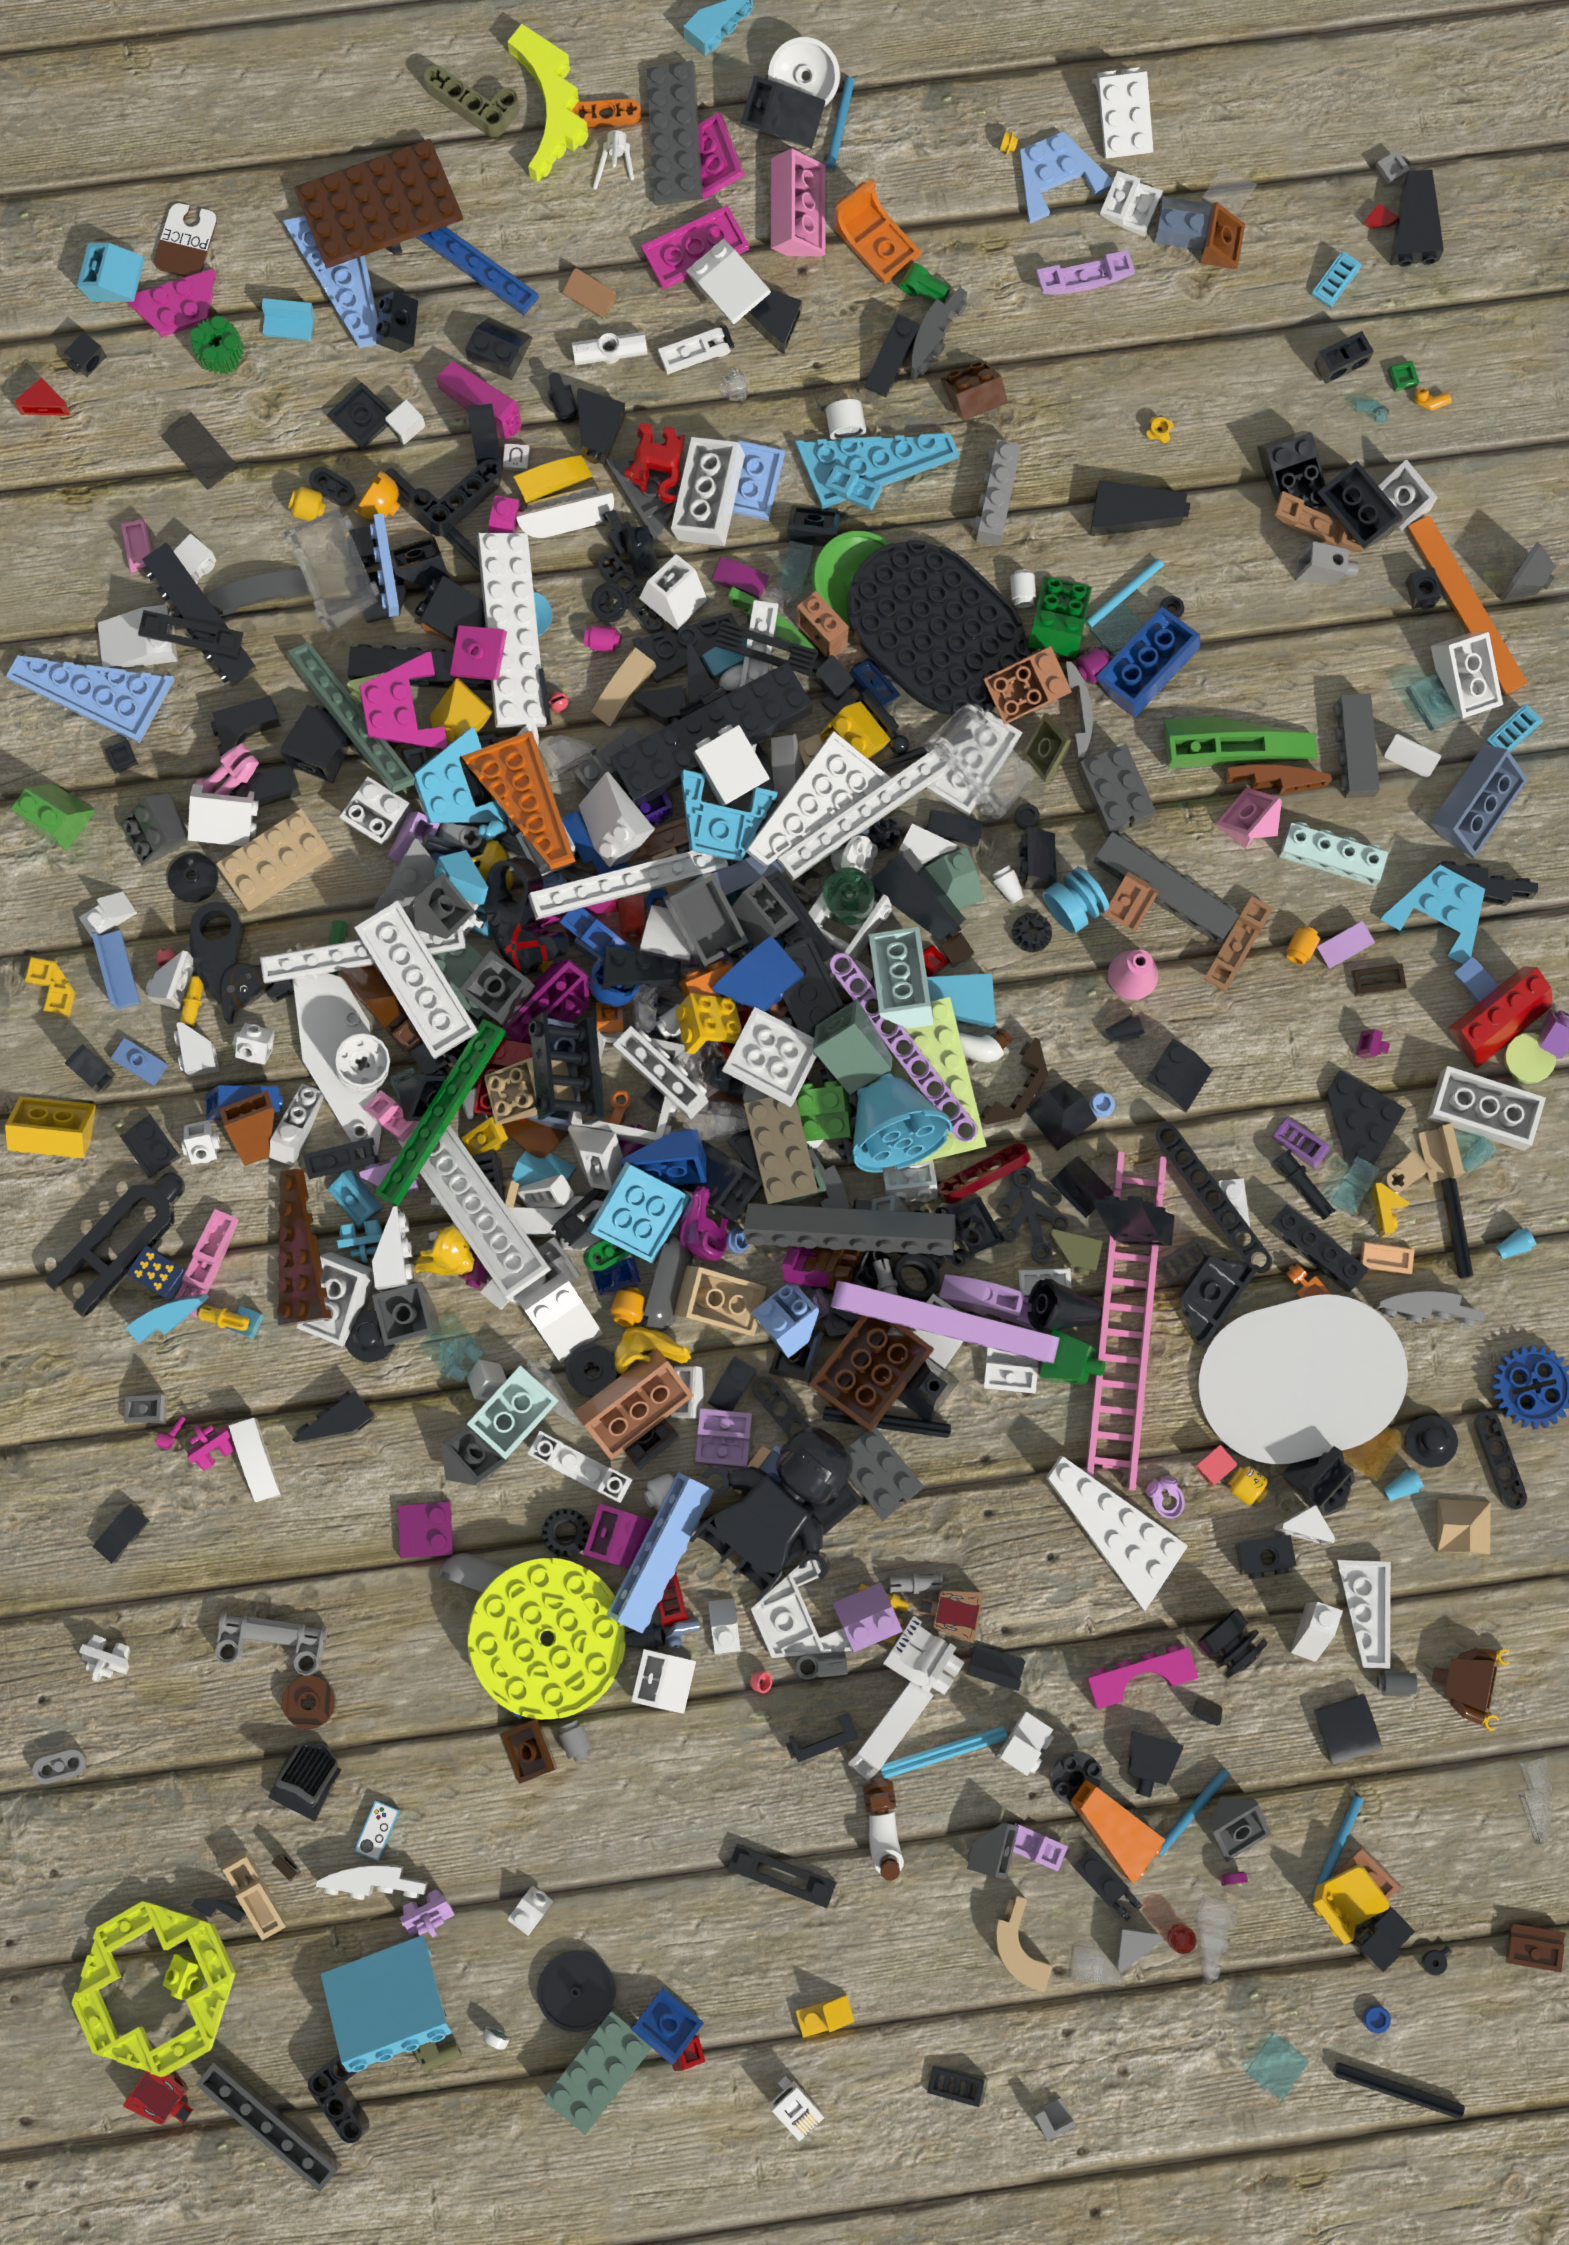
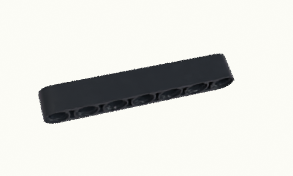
M1171 1124L1161 1125L1155 1134L1156 1140L1248 1266L1257 1273L1267 1272L1272 1266V1257L1180 1132ZM1167 1131L1175 1133V1138L1170 1143L1162 1141V1136ZM1183 1151L1189 1152V1160L1186 1163H1178V1154ZM1196 1172H1204L1205 1179L1200 1184H1195L1192 1181V1177ZM1212 1192L1220 1194V1201L1215 1205L1208 1204L1207 1202L1208 1195ZM1225 1214H1235L1236 1219L1232 1225L1223 1224L1222 1219ZM1243 1233L1250 1234L1251 1241L1246 1246L1238 1244V1237ZM1258 1254L1266 1256V1263L1262 1267H1256L1253 1264V1259Z

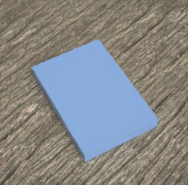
M737 440L745 457L732 513L769 521L785 457V450Z

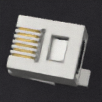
M785 2075L778 2082L783 2091L769 2103V2106L779 2120L800 2141L805 2137L804 2134L807 2135V2132H810V2129L812 2130V2127H815L814 2125H818L817 2122L820 2123L824 2119V2116L805 2091L795 2081L791 2082Z

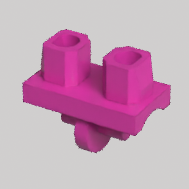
M199 1424L196 1425L194 1430L197 1434L189 1440L193 1446L200 1441L202 1442L187 1451V1458L191 1464L195 1462L205 1471L215 1464V1460L209 1453L211 1450L217 1447L224 1457L235 1451V1445L227 1425L210 1437L208 1435L215 1431L212 1425H209L204 1430Z

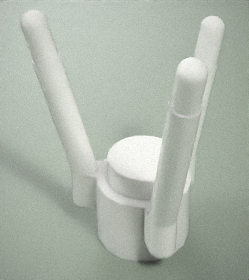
M610 131L607 135V142L603 143V152L593 184V189L595 190L598 188L608 152L612 156L613 168L617 165V157L625 153L630 180L634 179L630 144L626 143V134L622 131Z

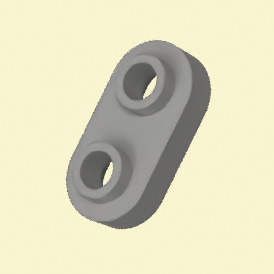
M78 1749L39 1758L34 1763L32 1774L35 1780L42 1784H49L78 1776L85 1771L87 1758ZM73 1757L78 1760V1765L75 1768L70 1765V1760ZM46 1765H50L52 1767V1772L50 1775H47L44 1772V1768Z

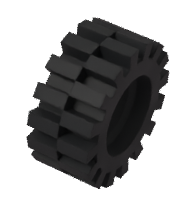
M558 1509V1511L552 1512L546 1518L544 1526H542V1539L545 1546L554 1554L564 1557L574 1556L582 1551L586 1546L590 1533L586 1519L579 1512L572 1509ZM564 1522L573 1524L576 1529V1536L569 1543H562L556 1537L557 1527Z

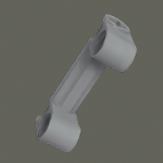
M222 1612L218 1626L215 1655L222 1663L228 1665L238 1663L243 1656L245 1639L297 1647L294 1659L295 1670L304 1676L315 1675L321 1667L328 1628L306 1627L305 1624L247 1615L242 1618L229 1616L227 1612ZM229 1624L239 1625V1627H232ZM307 1636H314L317 1639L307 1638ZM233 1645L235 1655L233 1658L226 1660L223 1656V1650L226 1646ZM310 1656L314 1661L313 1668L309 1671H304L301 1667V1662L305 1657Z

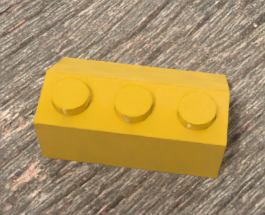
M19 1096L5 1124L7 1150L20 1153H38L48 1156L84 1158L91 1143L96 1105Z

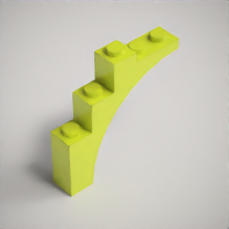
M521 24L507 41L509 54L520 62L535 79L543 94L547 112L544 136L537 153L528 165L530 178L538 183L542 177H546L550 173L552 164L557 158L560 159L564 155L566 147L574 152L579 145L582 146L586 142L588 129L587 122L571 112L579 102L578 88L564 79L570 70L568 54Z

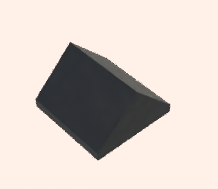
M792 505L787 527V542L824 547L838 535L841 511Z
M421 1073L397 1083L403 1118L406 1121L421 1120L449 1074Z
M980 1196L952 1207V1214H955L956 1230L965 1229L969 1223H979L985 1231L984 1238L976 1246H970L963 1240H959L961 1246L967 1252L969 1260L1005 1241Z
M813 1330L809 1342L789 1358L777 1347L769 1374L807 1386L824 1333Z
M664 1419L625 1449L624 1452L640 1470L679 1439L680 1436L670 1423Z

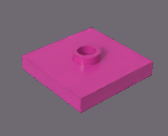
M459 625L450 675L498 681L507 631L504 629Z

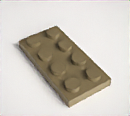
M772 1097L744 1103L767 1204L817 1193L818 1189L796 1099L791 1107Z

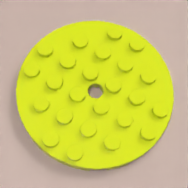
M540 1558L528 1560L502 1572L494 1578L480 1595L472 1611L468 1626L467 1646L469 1659L480 1685L502 1707L532 1719L564 1718L591 1706L600 1699L615 1680L614 1677L618 1672L620 1664H622L625 1653L624 1625L606 1615L615 1598L613 1592L595 1573L564 1559ZM544 1631H550L554 1636L553 1643L549 1646L541 1644L540 1637Z

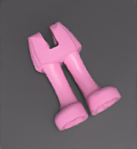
M241 743L221 756L220 761L223 764L207 779L200 778L194 784L203 785V793L229 795L241 782H248L256 770L259 761L253 755L248 757L250 751L245 744ZM228 774H230L229 778H228V779L223 783V785L216 791V786L218 785V783H219L225 776H227Z

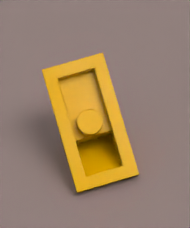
M491 1117L461 1139L465 1148L472 1156L490 1150L497 1151L506 1147L508 1137L502 1124L496 1125L494 1117Z
M1375 1183L1371 1187L1379 1235L1380 1237H1386L1395 1233V1228H1397V1218L1391 1210L1406 1208L1410 1203L1384 1184Z
M847 1995L795 2010L803 2038L828 2030L832 2032L855 2022Z

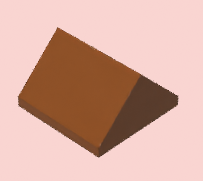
M1214 202L1210 210L1207 236L1200 263L1237 269L1245 223L1218 202Z

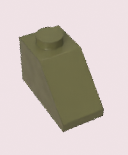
M1055 1229L1051 1230L1050 1240L1067 1267L1074 1269V1274L1088 1277L1089 1273L1094 1274L1096 1272L1103 1241Z

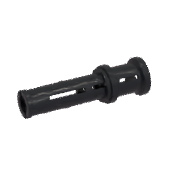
M1290 1148L1272 1161L1273 1165H1278L1286 1175L1285 1180L1290 1183L1293 1182L1321 1219L1325 1220L1336 1211L1335 1208L1330 1205L1305 1174L1306 1167L1304 1165L1301 1166L1291 1154L1292 1150Z

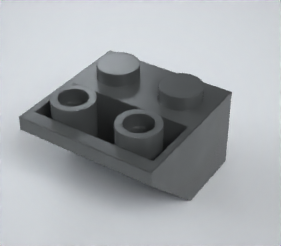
M169 794L144 797L120 822L141 866H145L178 850L188 840V831Z
M764 876L760 877L743 891L731 907L742 930L755 947L770 936L774 939L778 938L799 920Z

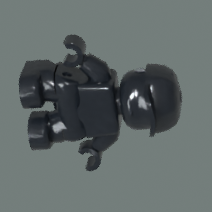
M812 1426L795 1434L781 1447L780 1455L776 1461L778 1475L773 1472L766 1474L754 1466L734 1469L732 1473L724 1466H712L703 1473L702 1477L708 1479L712 1474L721 1476L723 1485L716 1490V1496L722 1495L731 1486L734 1490L749 1492L737 1502L720 1512L712 1514L689 1541L694 1542L697 1538L706 1541L722 1557L721 1563H724L735 1550L744 1559L733 1573L735 1575L737 1573L743 1574L760 1589L761 1594L757 1598L759 1602L782 1576L783 1568L799 1535L803 1550L807 1552L799 1563V1569L805 1568L808 1560H816L821 1565V1572L817 1576L820 1580L823 1579L830 1569V1561L826 1554L820 1551V1549H823V1526L814 1515L815 1508L810 1503L822 1504L830 1498L838 1496L852 1472L853 1459L850 1453L837 1438L821 1428Z

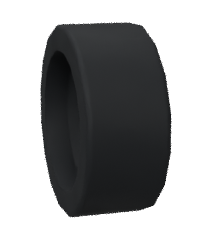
M908 1253L900 1257L891 1268L893 1279L897 1280L898 1287H896L898 1296L925 1302L939 1287V1270L934 1262L925 1255ZM904 1267L916 1268L923 1274L927 1284L924 1291H916L906 1285L901 1274V1270Z

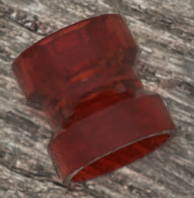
M1177 1924L1173 1925L1167 1932L1166 1939L1168 1945L1180 1954H1187L1194 1950L1197 1938L1192 1929L1185 1925Z

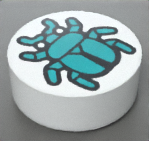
M486 2027L481 2036L485 2043L500 2050L505 2049L510 2040L505 2033L493 2027Z

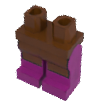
M791 1246L782 1263L784 1282L815 1287L827 1286V1289L835 1290L837 1281L851 1283L853 1270L851 1267L845 1266L858 1267L860 1253L857 1250L808 1249Z

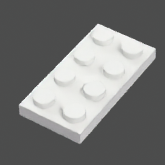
M990 712L974 715L965 729H970L973 739L954 745L947 756V759L953 765L952 769L928 785L926 789L967 816L971 814L1023 733L1008 723L1004 725L1002 719Z

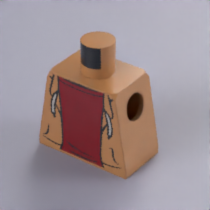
M939 1591L937 1601L922 1598L919 1614L934 1617L932 1628L963 1641L974 1643L983 1593Z

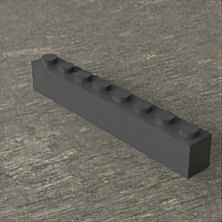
M748 1204L744 1225L746 1244L756 1246L776 1245L780 1247H805L808 1249L830 1248L832 1250H868L885 1253H924L938 1256L953 1255L956 1231L955 1214Z

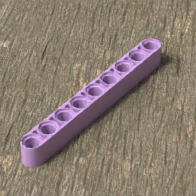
M844 953L834 955L830 961V968L851 998L854 1001L858 1000L883 1041L925 1097L943 1113L944 1106L947 1103L953 1102L956 1104L957 1113L949 1117L954 1136L963 1142L974 1140L978 1134L977 1124L907 1030L895 1023L894 1032L885 1034L882 1030V1025L887 1020L880 1017L879 1010L873 1014L868 1012L867 1004L872 999L877 1000V992L854 959ZM840 959H847L849 962L848 970L839 972L836 968L837 962ZM856 979H862L865 984L863 991L860 993H855L852 990V983ZM903 1040H907L911 1045L910 1052L906 1055H901L897 1048L898 1044ZM917 1061H923L926 1065V1071L918 1076L913 1072V1065ZM937 1081L941 1084L942 1091L939 1095L932 1096L928 1091V1087L932 1082ZM963 1123H969L972 1126L973 1132L970 1137L964 1138L960 1135L959 1128Z
M837 1281L831 1307L1052 1364H1054L1060 1339L1059 1337L842 1281Z

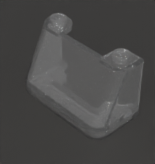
M339 509L284 532L288 544L293 546L295 559L301 567L313 597L318 619L328 632L340 628L377 603V596L381 595L376 582L370 581L350 532V530L354 529L348 515L343 516Z
M964 704L922 746L930 755L935 752L941 757L939 760L942 763L948 764L977 798L975 800L978 805L983 804L979 811L987 820L1000 819L1033 780L1034 769L1027 761L1020 759L984 717L986 715L984 710L979 705Z

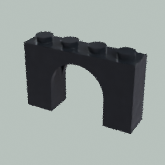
M271 696L212 712L214 721L210 722L214 735L219 736L221 744L217 745L220 757L243 743L251 735L281 726ZM291 765L263 773L254 772L247 783L241 782L231 792V796L248 797L249 791L254 792V801H258V808L301 795L296 775Z

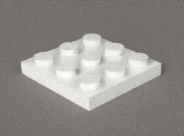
M754 1007L722 1071L791 1107L817 1055L813 1051L814 1038Z

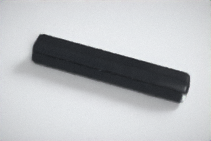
M430 833L423 837L422 846L443 855L467 850L472 858L483 854ZM477 861L474 864L479 868L481 862Z

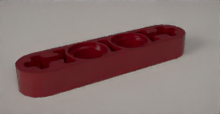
M1022 1143L1013 1144L944 1180L937 1189L942 1202L948 1204L955 1203L1024 1167L1031 1158L1027 1146ZM1001 1165L994 1170H990L994 1166ZM978 1177L974 1181L967 1182L971 1178Z

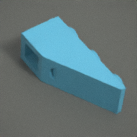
M726 0L698 10L683 26L684 39L706 56L711 50L714 51L718 48L721 40L735 30L737 23L742 18H747L753 10V0Z

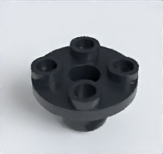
M371 1310L360 1312L345 1342L347 1350L353 1357L367 1363L383 1360L396 1346V1344L384 1346L376 1311Z
M1428 1415L1418 1418L1409 1426L1404 1437V1445L1414 1462L1423 1467L1436 1468L1447 1464L1454 1457L1458 1447V1438L1455 1429L1447 1420L1439 1416Z
M1068 1752L1061 1756L1052 1767L1050 1774L1051 1789L1059 1800L1072 1805L1070 1801L1085 1780L1097 1788L1100 1787L1102 1768L1092 1756L1085 1752Z

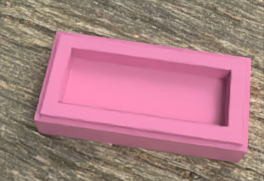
M145 519L120 524L131 573L141 571L145 566L142 558L152 552Z

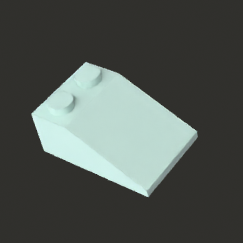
M520 1365L467 1425L506 1460L559 1400Z

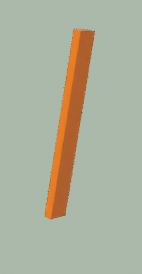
M1430 515L1408 525V533L1428 567L1435 568L1439 585L1466 632H1489L1499 686L1503 695L1506 696L1528 683Z

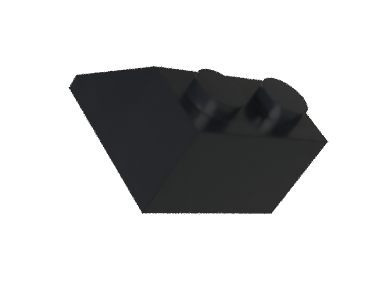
M487 318L475 328L465 348L467 360L470 363L512 380L533 338Z
M1173 1038L1143 1084V1087L1186 1113L1213 1070L1195 1051Z

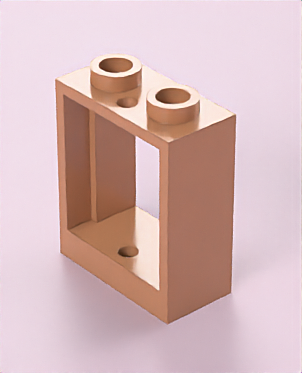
M817 591L813 592L797 606L796 627L827 658L831 655L836 657L847 648L849 627ZM819 636L820 639L815 640L814 637Z

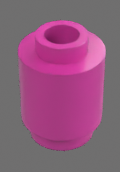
M597 625L586 627L584 646L590 647V650L614 653L616 648L621 646L622 634L618 633L615 627Z

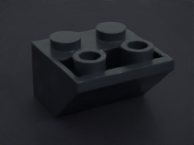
M1027 827L1025 835H1021V840L1018 844L1019 857H1023L1019 867V880L1024 881V889H1048L1057 882L1055 833L1035 827Z

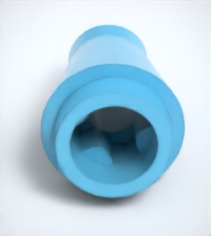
M1527 1227L1523 1229L1518 1228L1501 1244L1495 1246L1501 1259L1504 1260L1511 1256L1532 1251V1247L1536 1246V1242Z
M1413 1468L1409 1471L1407 1469L1403 1471L1390 1484L1385 1486L1383 1490L1391 1502L1395 1499L1420 1492L1419 1489L1424 1487Z

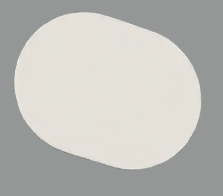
M1330 1294L1314 1295L1247 1313L1223 1328L1213 1339L1204 1355L1199 1374V1397L1204 1415L1210 1427L1232 1450L1246 1458L1266 1464H1291L1320 1457L1324 1452H1329L1333 1446L1341 1451L1359 1446L1383 1431L1393 1420L1403 1402L1408 1380L1407 1360L1402 1343L1396 1332L1376 1310L1358 1300L1345 1296Z

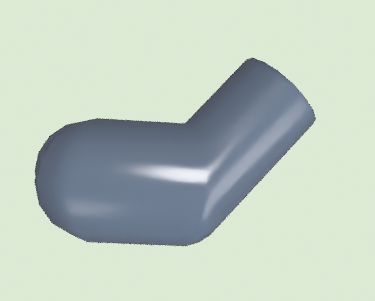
M693 1618L675 1622L665 1635V1642L668 1644V1647L673 1650L678 1649L682 1643L681 1638L685 1633L700 1631L699 1619Z

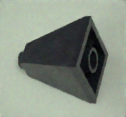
M928 1358L897 1400L924 1420L931 1421L959 1383V1380Z

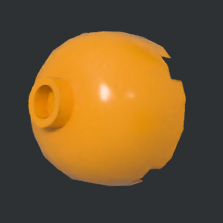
M381 470L377 475L380 479L375 477L360 499V507L356 506L354 510L355 513L369 521H374L373 514L383 513L384 518L388 514L393 517L400 506L397 502L399 496L397 484Z

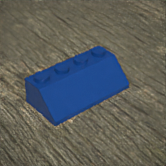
M1161 606L1096 676V679L1119 707L1136 718L1200 649V634Z

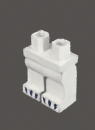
M913 1616L883 1664L914 1684L922 1686L921 1689L926 1693L931 1688H934L945 1695L954 1679L942 1671L945 1670L955 1677L964 1662L953 1654L957 1647L951 1643L948 1645L942 1638L929 1633L920 1626L922 1621Z

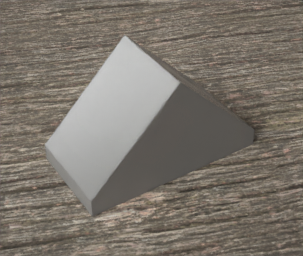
M1119 1927L1115 1967L1122 1973L1164 1939L1156 1932Z

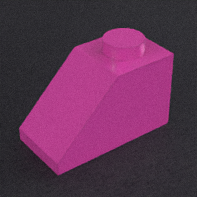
M495 495L489 518L488 533L517 532L518 521L516 515L518 511L521 512L519 500Z

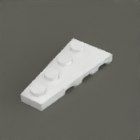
M1337 1560L1363 1668L1390 1669L1391 1562Z

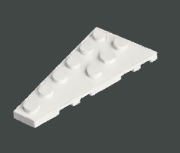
M1060 1456L1046 1476V1479L1062 1501L1069 1507L1075 1519L1082 1525L1093 1544L1112 1570L1119 1576L1125 1588L1135 1598L1141 1610L1146 1611L1188 1545L1065 1457Z

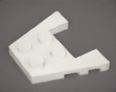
M808 1560L805 1568L799 1569V1566H797L765 1595L760 1602L751 1608L771 1658L852 1651L843 1628L819 1638L798 1590L799 1586L819 1578L817 1575L821 1571L816 1560Z

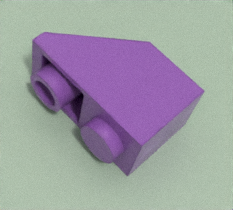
M1550 1009L1537 1042L1540 1048L1560 1059H1563L1569 1049V1014L1562 1010L1555 1012Z

